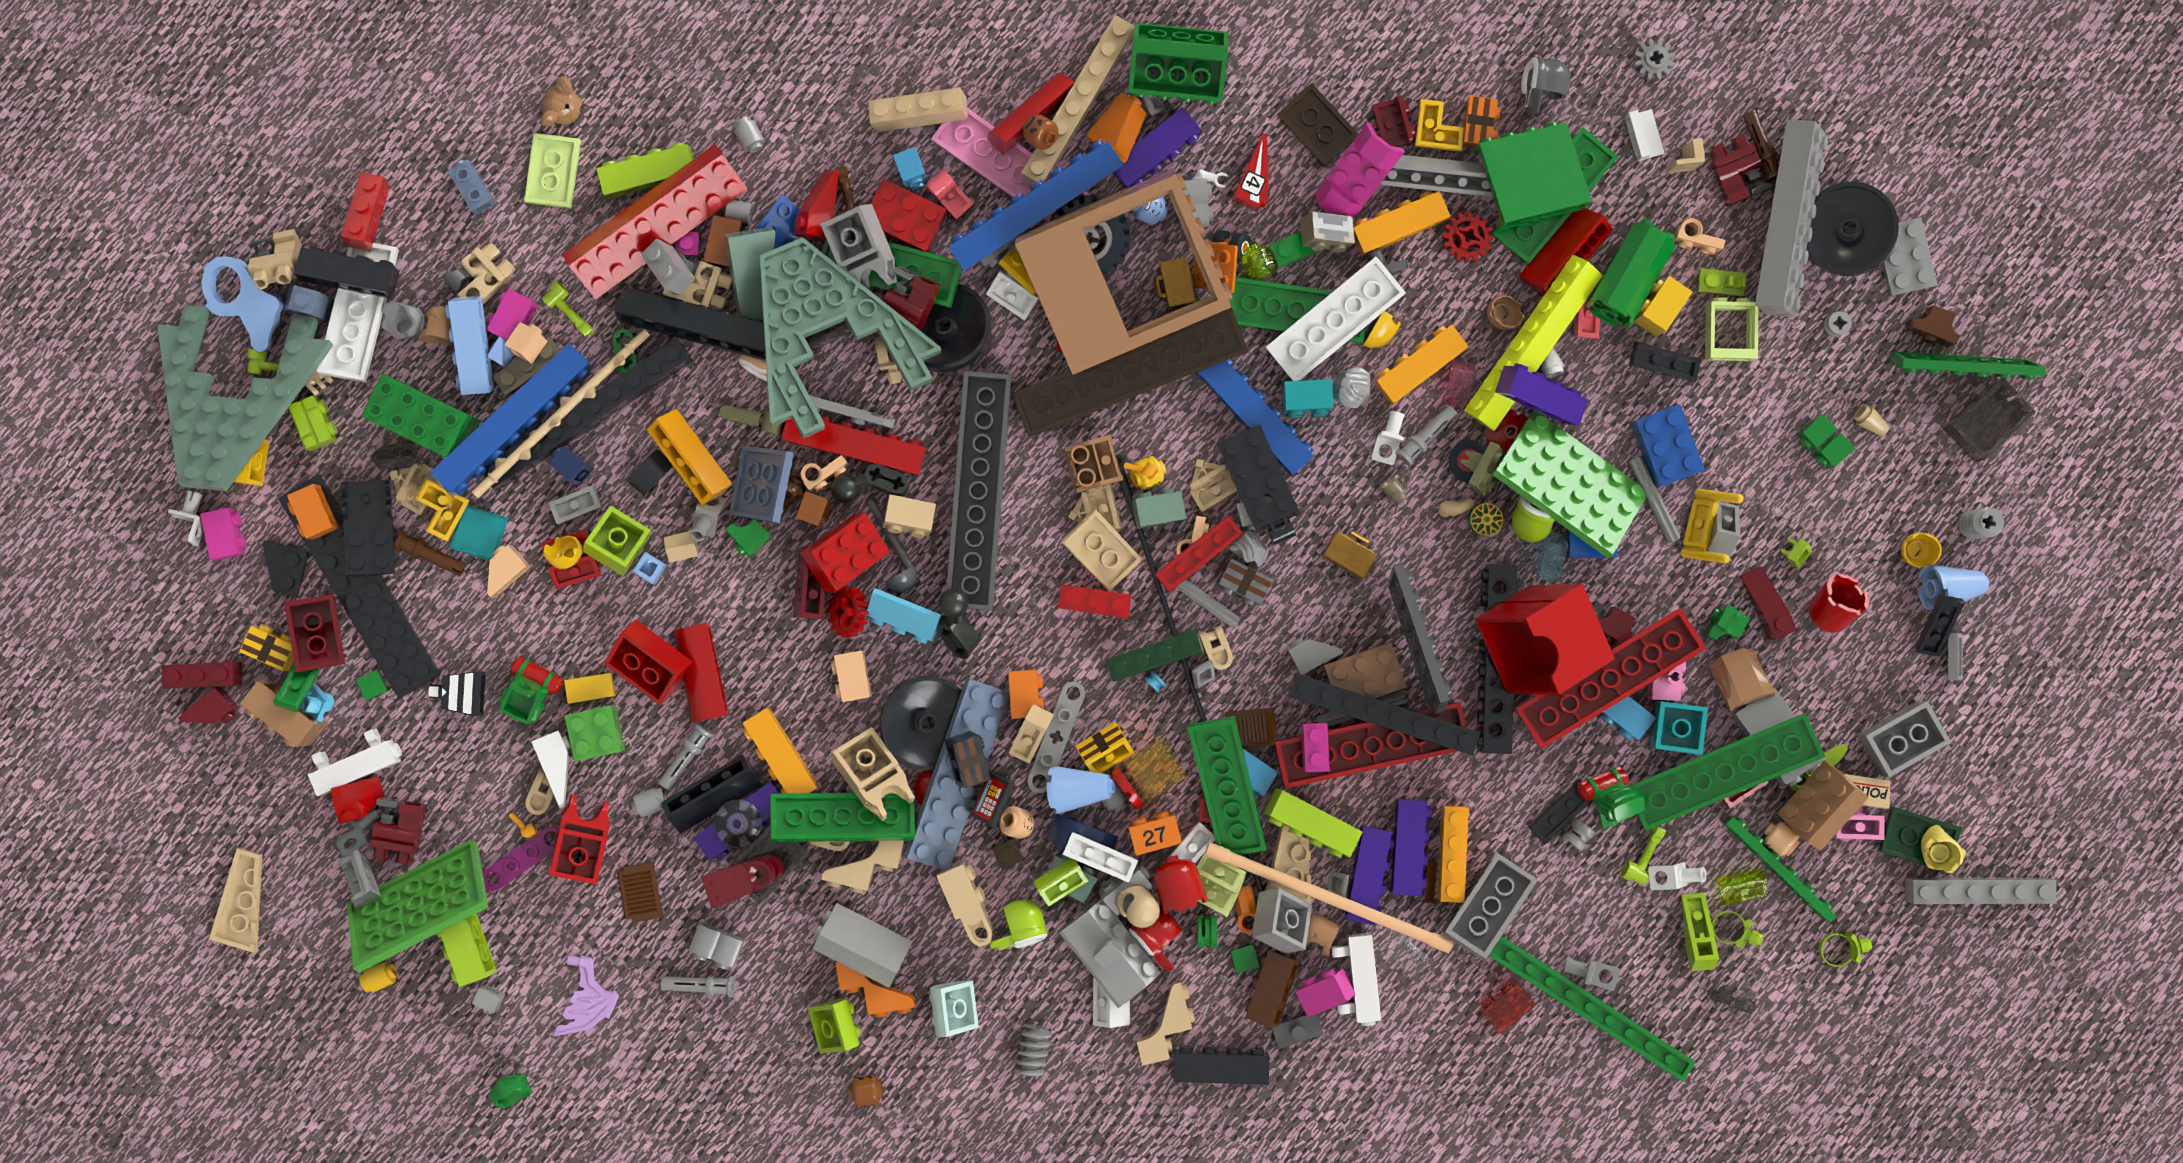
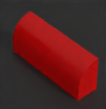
M1062 73L1055 74L988 133V141L1002 155H1005L1024 138L1025 122L1034 115L1048 117L1062 105L1074 82Z
M1587 208L1572 212L1519 274V277L1537 293L1544 296L1572 255L1587 261L1613 231V228L1603 215Z
M710 623L674 630L676 649L693 661L683 677L692 723L729 715Z

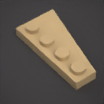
M1282 824L1279 827L1271 868L1311 884V874H1309V860H1311L1309 838L1305 835H1302L1300 838L1289 833L1290 828ZM1268 880L1266 891L1280 888L1311 904L1310 896Z
M243 848L236 849L209 940L252 953L257 952L263 854Z

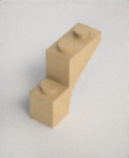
M879 841L877 849L870 857L829 868L824 871L821 880L827 881L826 885L840 888V885L849 886V891L863 893V890L868 891L875 864H879V869L893 871V868H899L905 841Z
M1180 980L1174 981L1170 986L1163 1016L1158 1028L1150 1035L1136 1039L1142 1066L1170 1059L1169 1052H1173L1170 1037L1165 1038V1035L1192 1029L1191 1022H1195L1192 1008L1187 1009L1185 999H1189L1187 985H1181Z

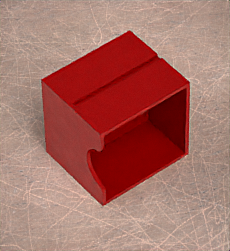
M1583 583L1529 585L1506 599L1504 603L1498 604L1475 619L1507 693L1560 695L1615 659Z

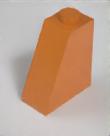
M1120 93L1085 136L1092 144L1100 139L1103 143L1108 141L1121 162L1125 164L1147 114L1140 107L1142 102L1134 95L1129 97Z

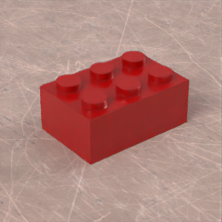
M882 179L871 202L884 235L913 249L928 253L948 215L947 209L885 179Z
M866 512L853 514L800 552L824 592H835L890 551Z
M634 620L621 632L603 664L661 706L675 692L693 661L638 620Z

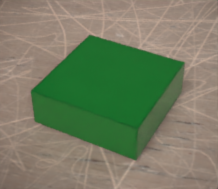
M379 669L356 680L366 701L389 691Z
M1253 944L1230 950L1237 974L1260 967Z

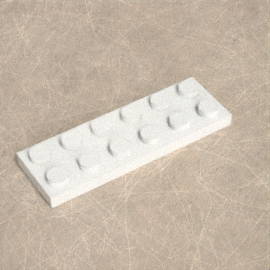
M373 243L371 252L348 247L347 256L356 258L357 255H361L375 262L387 260L395 266L399 250L397 247ZM343 289L337 290L325 340H330L333 343V347L318 366L317 372L319 374L366 383L383 316L382 308L385 306L387 298Z
M1375 256L1268 344L1266 349L1293 381H1300L1406 294V292Z

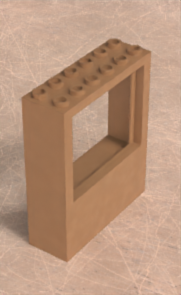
M1174 168L1016 236L1015 245L1073 375L1231 308L1229 301L1233 297L1227 282L1221 283L1220 279L1224 278L1218 261L1213 262L1211 259L1212 256H1215L1209 239L1203 240L1202 235L1205 234L1202 222L1199 217L1194 218L1193 212H1196L1190 194L1185 196L1183 190L1187 189L1181 172L1176 174ZM1165 195H1169L1211 296L1127 331L1084 230Z

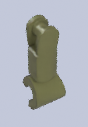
M724 405L720 408V416L728 421L758 428L761 427V430L779 436L782 434L784 422L771 427L769 411H765L763 416L761 412L744 408L740 409L730 405Z

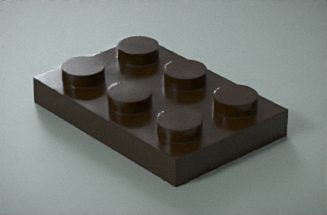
M1312 83L1277 114L1281 122L1323 167L1355 140L1359 134Z

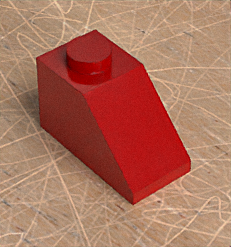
M379 776L331 788L333 806L339 824L364 818L376 805L377 799L385 796Z

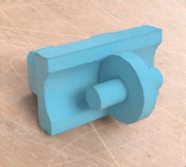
M314 682L301 704V709L305 713H309L315 721L322 722L324 719L323 714L331 711L334 706V698L331 694L324 693Z

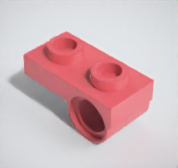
M943 169L925 184V187L956 221L974 206V203Z

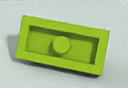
M1701 268L1699 269L1697 293L1744 297L1747 284L1746 273Z

